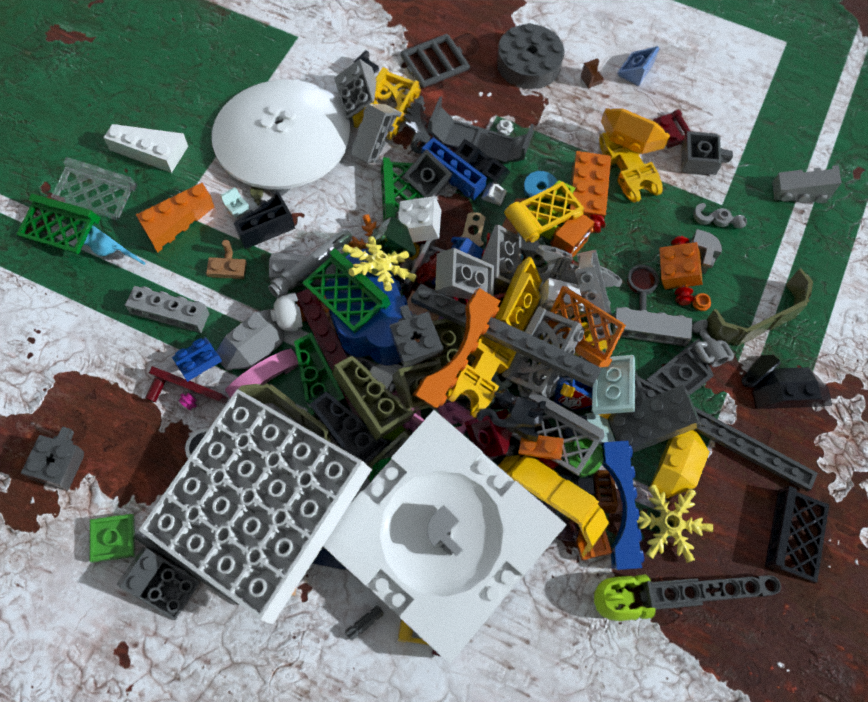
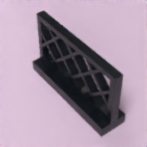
M788 486L778 490L765 567L778 569L806 581L817 583L829 504L796 492V488ZM795 498L800 499L805 508L798 510L795 505ZM814 505L821 508V514L818 518L811 508ZM805 510L812 519L807 524L800 514ZM794 516H796L801 525L796 530L791 523ZM813 523L818 529L817 536L815 537L808 528ZM801 530H804L809 539L804 543L797 534ZM790 536H793L798 544L793 549L788 543ZM809 543H811L815 549L814 555L810 556L805 547ZM799 549L806 558L802 562H799L794 554ZM788 555L795 565L792 568L784 566L785 557ZM807 562L812 569L811 576L807 575L802 568V565Z

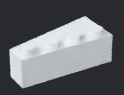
M115 124L111 125L103 137L110 151L171 173L188 148L184 133Z

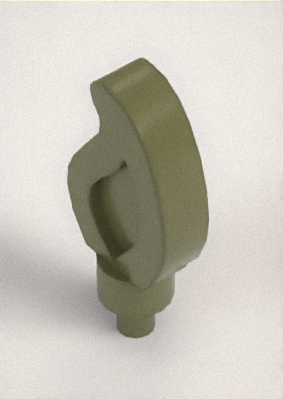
M252 186L250 189L251 197L259 206L264 195L263 188Z

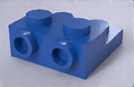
M206 337L204 339H197L192 343V346L186 349L178 350L172 357L187 382L222 362L220 356Z

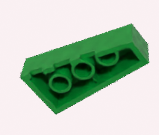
M309 333L295 340L294 345L306 403L321 391H326L342 405L347 406L348 403L340 386L332 375V371L313 334ZM307 405L308 413L315 417L317 420H319L313 413V411L310 409V407Z

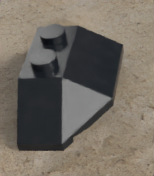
M809 367L775 368L752 391L756 409L832 406L828 386Z

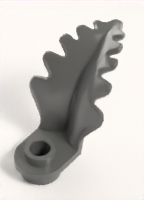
M423 96L414 99L415 103L411 102V108H407L410 115H404L409 120L405 121V125L414 131L411 149L415 153H422V147L430 140L428 129L425 127L427 121L423 119L426 117V114L423 113L425 111Z

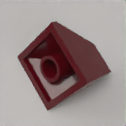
M507 409L495 411L499 419H505L509 413ZM484 416L481 422L478 421L477 417L464 422L470 441L485 456L489 458L507 453L512 436L511 432L494 425L488 416Z

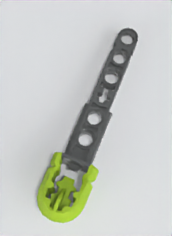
M647 575L611 577L604 579L598 584L594 592V604L597 611L603 617L612 621L638 620L639 617L641 619H650L655 615L656 609L702 606L703 602L772 596L780 592L781 584L776 577L770 575L758 576L756 578L744 577L698 581L695 578L651 582ZM766 580L773 583L774 590L772 592L766 589ZM746 582L753 584V593H749L745 589ZM727 583L734 587L735 592L733 595H729L726 592L725 585ZM626 586L629 588L640 586L641 592L639 594L643 607L630 610V604L635 602L633 592H628L626 589H622V593H616V591ZM686 587L694 590V598L690 599L685 595ZM668 588L674 592L673 600H668L665 597V589ZM719 588V592L710 594L706 593V589ZM624 604L625 607L615 610L618 608V605Z

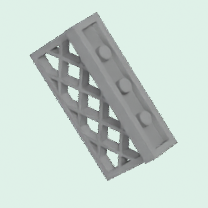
M532 391L529 395L530 401L534 403L546 401L545 410H543L545 415L542 416L543 420L552 418L556 420L557 427L545 429L544 422L542 421L543 430L537 431L539 435L544 434V436H547L546 433L558 431L560 438H562V429L570 428L574 431L575 437L564 439V443L576 441L578 451L566 454L563 443L564 454L561 456V459L565 458L566 462L563 460L552 461L579 476L597 445L605 437L604 430L537 392ZM512 433V437L521 441V436ZM587 438L593 441L590 448L580 449L578 440ZM580 455L581 462L577 469L569 465L567 457Z

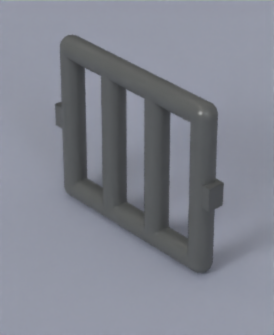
M448 34L416 45L400 53V56L408 66L407 71L410 75L413 74L415 79L419 81L421 88L428 87L470 69V65L462 55L461 48L455 45ZM446 42L461 66L453 69L438 44ZM431 47L447 72L438 74L423 50ZM417 53L432 75V78L424 80L409 56Z

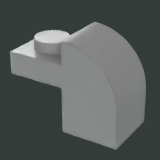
M697 229L690 243H698L700 257H702L701 271L705 274L709 268L713 267L714 262L721 254L722 246L714 235Z
M442 505L428 523V537L434 547L442 541L444 544L441 548L449 556L454 554L457 557L463 549L448 533L459 523V520Z

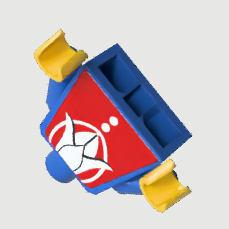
M568 376L560 377L556 384L554 403L560 406L565 405L575 411L592 407L593 387L591 388ZM598 414L605 419H608L610 414Z

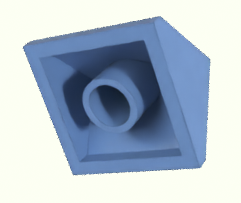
M656 46L632 52L618 71V76L639 86L654 65L659 47Z

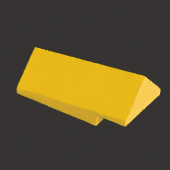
M527 257L517 266L495 318L523 332L541 299L538 289L542 279L532 257Z

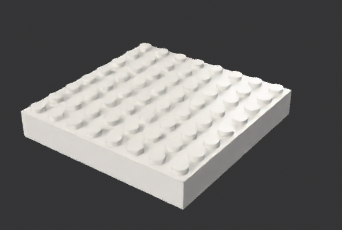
M237 389L139 531L257 618L273 624L372 469L355 456Z

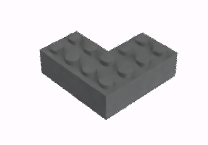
M636 370L635 412L611 413L608 418L616 440L629 441L633 453L702 426L689 393L683 385L647 399Z

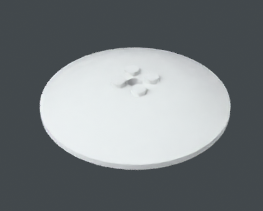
M274 80L245 89L229 100L221 109L212 129V145L221 166L235 179L250 186L263 189L295 188L321 178L342 159L350 140V122L345 117L341 102L324 88L299 80Z

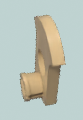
M476 212L468 213L464 233L461 237L469 238L479 247L483 246L484 243L481 241L485 216ZM476 226L478 233L471 235L468 232L469 227Z

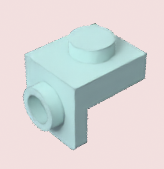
M235 187L220 195L227 211L234 218L242 216L250 210L248 203L241 198Z

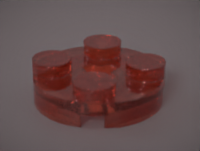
M439 251L429 257L430 260L427 263L424 262L416 272L415 280L419 284L424 285L429 279L432 280L436 277L437 254L440 253Z

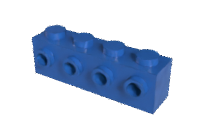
M434 137L422 147V153L427 149L452 173L448 182L461 190L466 197L474 200L485 190L487 177Z

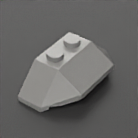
M274 309L255 312L224 337L216 352L222 360L220 364L226 370L249 369L283 344L284 330L279 328L276 321L272 322L270 310Z

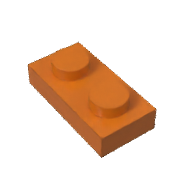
M539 435L537 441L533 442L521 437L519 455L561 461L564 440L563 438Z

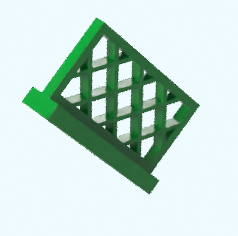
M386 157L382 159L380 170L383 227H388V224H395L398 220L395 216L400 207L395 201L397 196H400L404 201L412 200L415 197L418 199L425 198L422 194H419V191L414 190L410 186L412 185L410 182L406 183L402 179L403 175L414 163L390 162V158ZM393 168H400L403 172L397 175ZM397 181L404 186L400 190L394 186V183ZM408 189L413 195L407 198L402 192Z
M31 193L28 200L32 204L16 235L79 255L93 223L98 224L101 218L92 210ZM36 210H40L41 215L34 218ZM55 214L56 219L48 222L47 217ZM70 218L71 223L63 227L62 221ZM44 220L45 225L37 228L36 223ZM83 222L86 223L84 228L78 231L77 225ZM58 224L60 229L52 233L51 227ZM32 226L34 231L25 234L27 228ZM73 228L74 234L67 237L65 232ZM47 230L48 235L40 238L39 233ZM62 234L63 240L55 243L54 238ZM77 239L75 247H70L69 242Z
M334 248L329 253L331 257L302 283L348 328L356 333L383 307L386 309L390 306L391 302L380 288L365 275H362V272L355 276H350L349 269L354 267L353 264ZM333 264L336 267V273L326 274V269ZM335 278V286L325 287V279ZM339 278H348V286H338ZM315 279H322L321 287H312L310 284ZM348 290V298L338 299V291ZM352 290H361V298H351ZM334 291V299H325L324 292ZM361 302V311H351V303ZM365 302H374L376 304L372 310H364ZM337 303H347V311L338 312ZM350 315H360V321L355 326L350 323Z

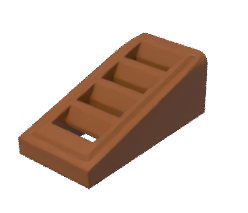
M597 470L593 473L594 497L599 501L598 505L603 509L604 513H616L618 502L615 481L607 470ZM599 479H609V481H599ZM601 495H610V497H601Z

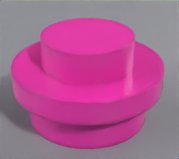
M182 393L180 395L181 398L178 401L191 411L193 407L196 408L198 406L195 403L197 399L190 393Z

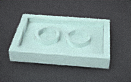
M634 355L610 357L612 361L609 367H601V372L593 385L592 412L594 415L635 412Z

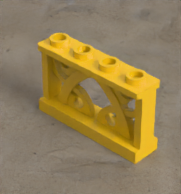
M382 67L376 77L375 98L371 104H379L377 100L388 99L391 96L394 97L397 107L394 109L402 112L400 118L396 117L392 125L394 127L393 131H389L386 136L391 141L393 136L398 134L400 124L404 123L406 119L404 115L408 112L407 108H411L410 103H414V99L419 97L421 89L419 88V81H412L389 72V69ZM406 89L410 90L408 94H403ZM365 108L353 116L355 128H358L362 123Z

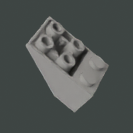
M361 59L334 77L347 120L367 107L368 104L374 102L375 75L372 67Z

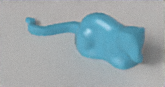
M92 225L83 245L89 246L96 255L107 256L113 254L116 250H120L127 257L133 258L143 265L146 264Z

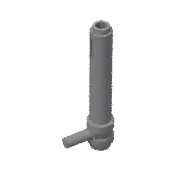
M341 230L289 271H284L279 275V278L272 280L268 286L272 295L279 298L287 294L288 290L294 289L299 281L331 257L329 253L334 248L339 251L345 244L350 243L352 234L348 230Z

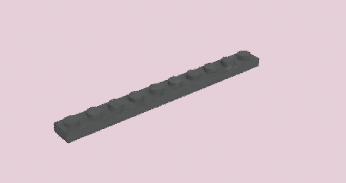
M420 284L411 297L412 303L466 328L465 304ZM492 317L487 323L489 325L488 330L484 335H481L591 388L602 369Z
M639 377L647 399L665 392ZM695 407L702 424L701 427L694 429L698 433L807 492L812 489L818 475L817 472Z

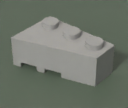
M368 104L364 110L362 123L358 127L357 137L352 144L351 154L367 163L376 162L386 144L384 140L388 132L393 131L394 127L392 125L396 117L400 118L402 112L386 104Z
M839 165L832 166V169L828 170L814 168L812 172L803 173V170L778 173L772 182L774 200L826 203L842 183Z

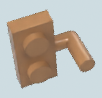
M224 240L222 245L225 250V258L209 257L207 277L245 279L246 259H232L233 250L229 240Z

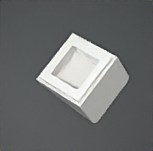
M493 181L486 186L481 199L500 206L507 191Z

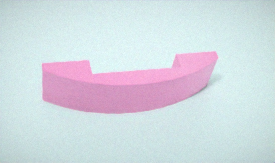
M290 348L268 357L240 375L225 391L231 398L242 385H264L283 372L285 374L289 373L299 366L296 354Z

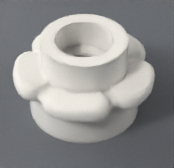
M501 120L497 124L498 133L508 136L513 131L512 122Z

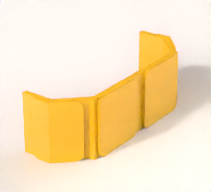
M519 455L505 457L498 465L500 469L527 491L578 523L587 542V546L581 555L585 557L609 524L603 509L598 505L599 501L574 483L563 479L555 471L533 457H520Z

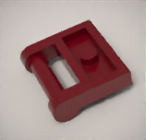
M680 109L653 119L654 122L663 128L665 133L670 135L666 143L667 149L680 145L685 136L681 135L673 120L678 122L684 134L687 131H691L683 119Z

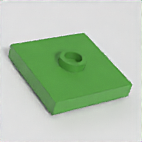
M133 514L90 519L91 563L135 557V520Z

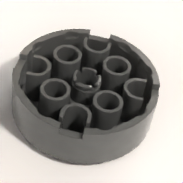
M527 23L512 27L500 39L497 68L501 76L510 84L515 83L522 86L521 88L523 89L546 87L556 80L561 71L565 52L563 43L555 32L544 26Z

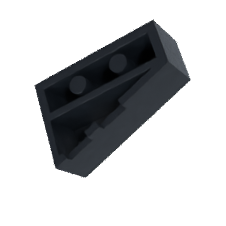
M278 190L271 199L261 202V206L256 210H250L234 222L244 249L295 229L292 214Z

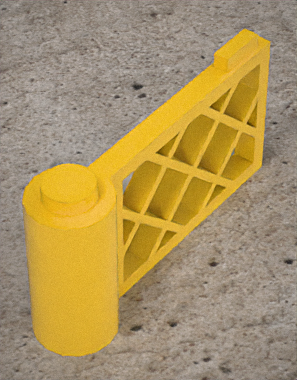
M562 181L520 203L514 202L505 209L504 214L525 242L533 243L539 239V234L570 218L576 219L582 216L584 207ZM561 189L565 197L555 195V191ZM541 198L551 199V204L541 202ZM554 200L564 202L563 208L553 205ZM529 204L537 206L536 212L529 210L526 206ZM566 204H573L576 209H566ZM539 208L550 209L549 215L539 213ZM552 210L562 212V217L552 216ZM538 218L548 220L547 224L541 226L537 221Z

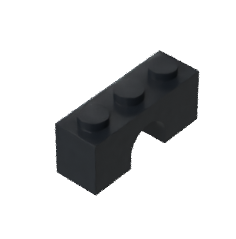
M466 139L462 141L455 152L456 155L500 186L510 173L506 166L486 155Z

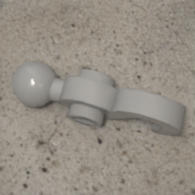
M705 203L697 205L693 212L694 219L704 225L710 224L713 221L719 227H726L731 223L735 228L742 229L747 224L745 216L737 215L733 217L727 209L723 208L717 209L709 216H703L701 211L704 210Z

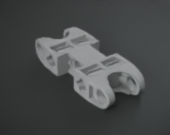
M539 245L536 252L543 256V259L547 262L543 268H537L542 279L541 285L548 278L578 285L575 269L579 268V266L571 264L573 261L572 254L556 247ZM600 266L605 287H620L623 282L622 279L609 269Z

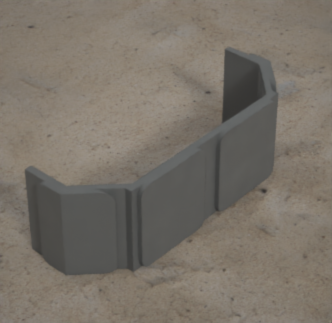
M439 97L428 123V132L446 147L456 150L462 141L466 139L489 157L494 158L500 163L508 164L512 161L518 162L525 159L533 137L534 124L530 125L527 134L514 138L454 120L442 108V97Z

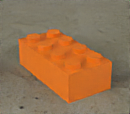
M576 151L571 176V186L575 187L573 195L584 207L583 214L590 218L592 214H598L605 218L611 156ZM573 204L568 205V209H576V207Z

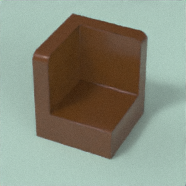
M598 58L588 61L583 65L580 77L588 89L602 84L604 80L597 70L600 62Z

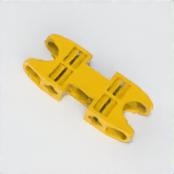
M606 132L600 133L599 144L602 154L611 156L610 165L617 163L621 170L617 181L631 202L636 203L641 200L640 189H646L655 196L662 194L663 187L660 175L652 162L644 164L640 158V153L610 141Z
M481 335L477 340L479 342L478 347L471 353L476 357L472 366L467 364L463 371L459 370L456 376L458 380L452 389L449 388L447 399L451 402H454L459 395L467 396L471 402L470 409L472 410L470 415L474 418L477 417L479 410L486 408L491 403L494 393L499 388L497 384L491 381L495 372L497 371L501 374L506 371L516 355L515 351Z

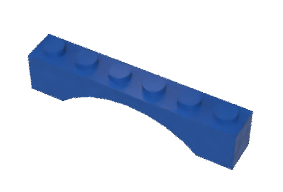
M629 441L600 443L603 449L602 465L615 481L622 504L620 528L610 546L612 551L610 554L611 566L615 570L642 568L644 554L640 550L639 541L642 540V535L637 525L639 510L635 506L637 490L636 487H633L635 470L631 466L630 460L633 456L632 446L629 445Z

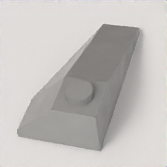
M272 253L269 259L270 282L275 278H279V275L284 271H289L307 256L294 253ZM331 264L326 269V274H335L336 267ZM312 271L305 278L297 283V286H304L302 282L305 281L314 271ZM315 279L310 285H321L322 279Z

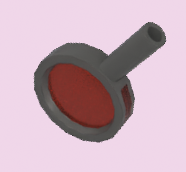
M637 265L629 271L626 281L630 290L639 294V310H647L646 295L656 289L659 277L657 272L650 266Z

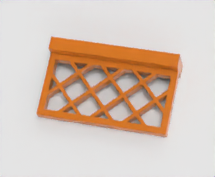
M562 286L550 312L556 314L558 311H561L562 317L568 319L566 308L573 307L575 317L570 318V320H576L581 325L580 318L587 316L590 327L585 328L584 332L591 330L593 341H586L584 335L582 340L576 345L575 352L596 366L609 367L612 361L610 356L626 325L571 289ZM567 293L570 295L572 304L565 306L563 298ZM581 303L585 305L586 314L579 315L577 307ZM592 314H599L602 323L594 325ZM551 320L548 322L552 329L559 324ZM613 323L618 328L615 334L610 336L607 324ZM603 326L605 337L598 339L595 328ZM568 327L561 328L556 335L564 331L566 334L563 335V339H566L570 332ZM606 340L608 347L605 353L601 351L599 342Z

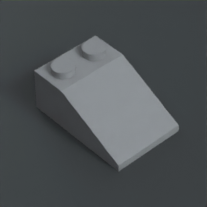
M495 225L482 260L494 265V290L500 293L507 292L516 268L521 264V237L500 225Z
M456 248L437 254L435 291L451 297L470 299L474 291L481 288L493 296L494 265Z

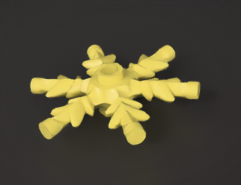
M373 236L368 238L369 244H365L369 249L368 252L372 255H368L366 251L362 252L359 248H352L346 244L342 249L343 252L349 253L351 257L368 262L353 264L354 267L349 269L350 276H355L361 272L362 275H366L367 271L380 276L378 282H383L385 291H391V283H394V280L391 278L392 275L387 271H391L394 275L397 274L402 279L407 278L413 282L416 279L417 275L409 273L408 269L392 265L399 264L398 262H405L404 259L409 257V253L403 251L397 254L394 251L391 255L389 253L385 254L380 250L382 246L376 245V240Z
M656 485L650 486L648 489L653 498H649V501L657 505L654 509L661 511V516L655 518L652 513L648 516L645 512L640 511L641 516L637 520V523H641L640 529L649 525L650 529L655 525L660 528L659 534H653L656 538L647 541V544L652 546L647 551L646 556L653 559L658 550L663 554V542L668 545L666 537L673 536L675 538L673 546L677 545V555L679 556L683 553L687 563L694 561L695 559L689 549H694V547L686 542L689 538L683 537L681 531L687 529L692 534L693 530L700 536L703 535L702 531L713 532V524L701 523L703 518H698L693 522L692 517L688 521L682 519V513H689L686 509L695 505V503L690 501L696 492L689 488L684 497L679 494L678 504L674 502L676 509L670 511L667 509L669 501L665 502V492H662L660 495ZM667 521L672 522L673 527H670Z

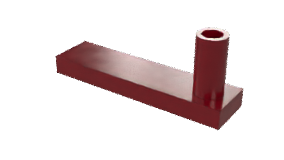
M154 366L149 371V374L154 376V379L145 398L156 403L165 382L223 405L227 402L228 398L224 394L191 381L187 382L184 378Z

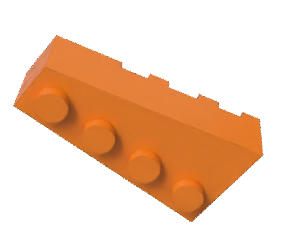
M200 183L136 214L158 253L166 243H171L175 240V236L181 231H186L191 223L198 221L214 208V204L203 183Z

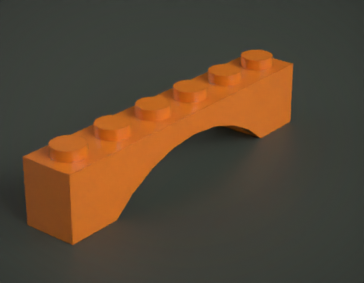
M481 288L474 291L465 306L466 329L459 350L442 369L423 377L413 396L433 408H438V406H442L448 397L445 394L449 388L452 389L455 386L459 370L463 371L469 360H467L469 353H473L479 345V342H477L480 335H484L489 328L488 321L498 313L500 300Z

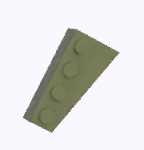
M350 356L334 366L332 375L377 441L409 422L414 412L403 405L396 395L391 394L381 381L378 382L371 375L372 373L357 359Z

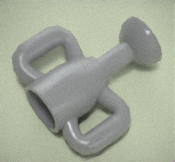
M700 320L692 325V332L700 334L704 341L696 342L694 345L698 356L703 362L710 363L712 367H718L734 358L732 350L725 341H716L710 338L706 331L708 327L707 320Z

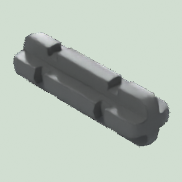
M378 605L372 608L371 612L366 613L356 621L353 627L350 626L345 630L347 637L351 641L358 637V633L364 632L375 623L376 619L378 620L384 615L382 609Z

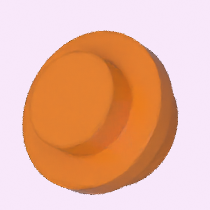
M700 293L694 296L692 305L698 311H706L711 306V299L707 294Z

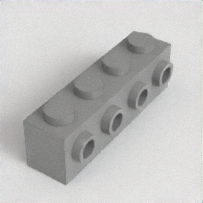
M134 286L125 304L130 314L198 333L202 332L209 316L208 309L202 302H191L184 297H173L166 292H155L144 286L141 288Z
M617 307L613 314L614 318L626 325L620 337L685 347L692 337V318H686L683 315L672 316L663 312L652 313L647 310H631L627 307ZM612 323V331H611L612 335L615 334V332H616V330H617V328H618V327H617L616 325H614L613 323Z

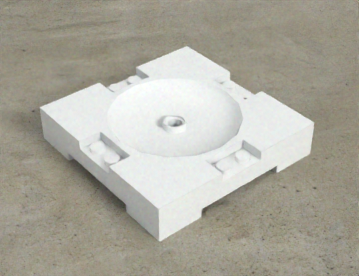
M433 410L364 491H361L349 504L323 547L365 586L369 587L410 628L451 664L567 524L522 485L508 476L485 456L477 446ZM442 505L459 520V523L448 533L463 549L457 557L454 554L449 556L441 548L444 544L442 541L434 547L428 537V523Z

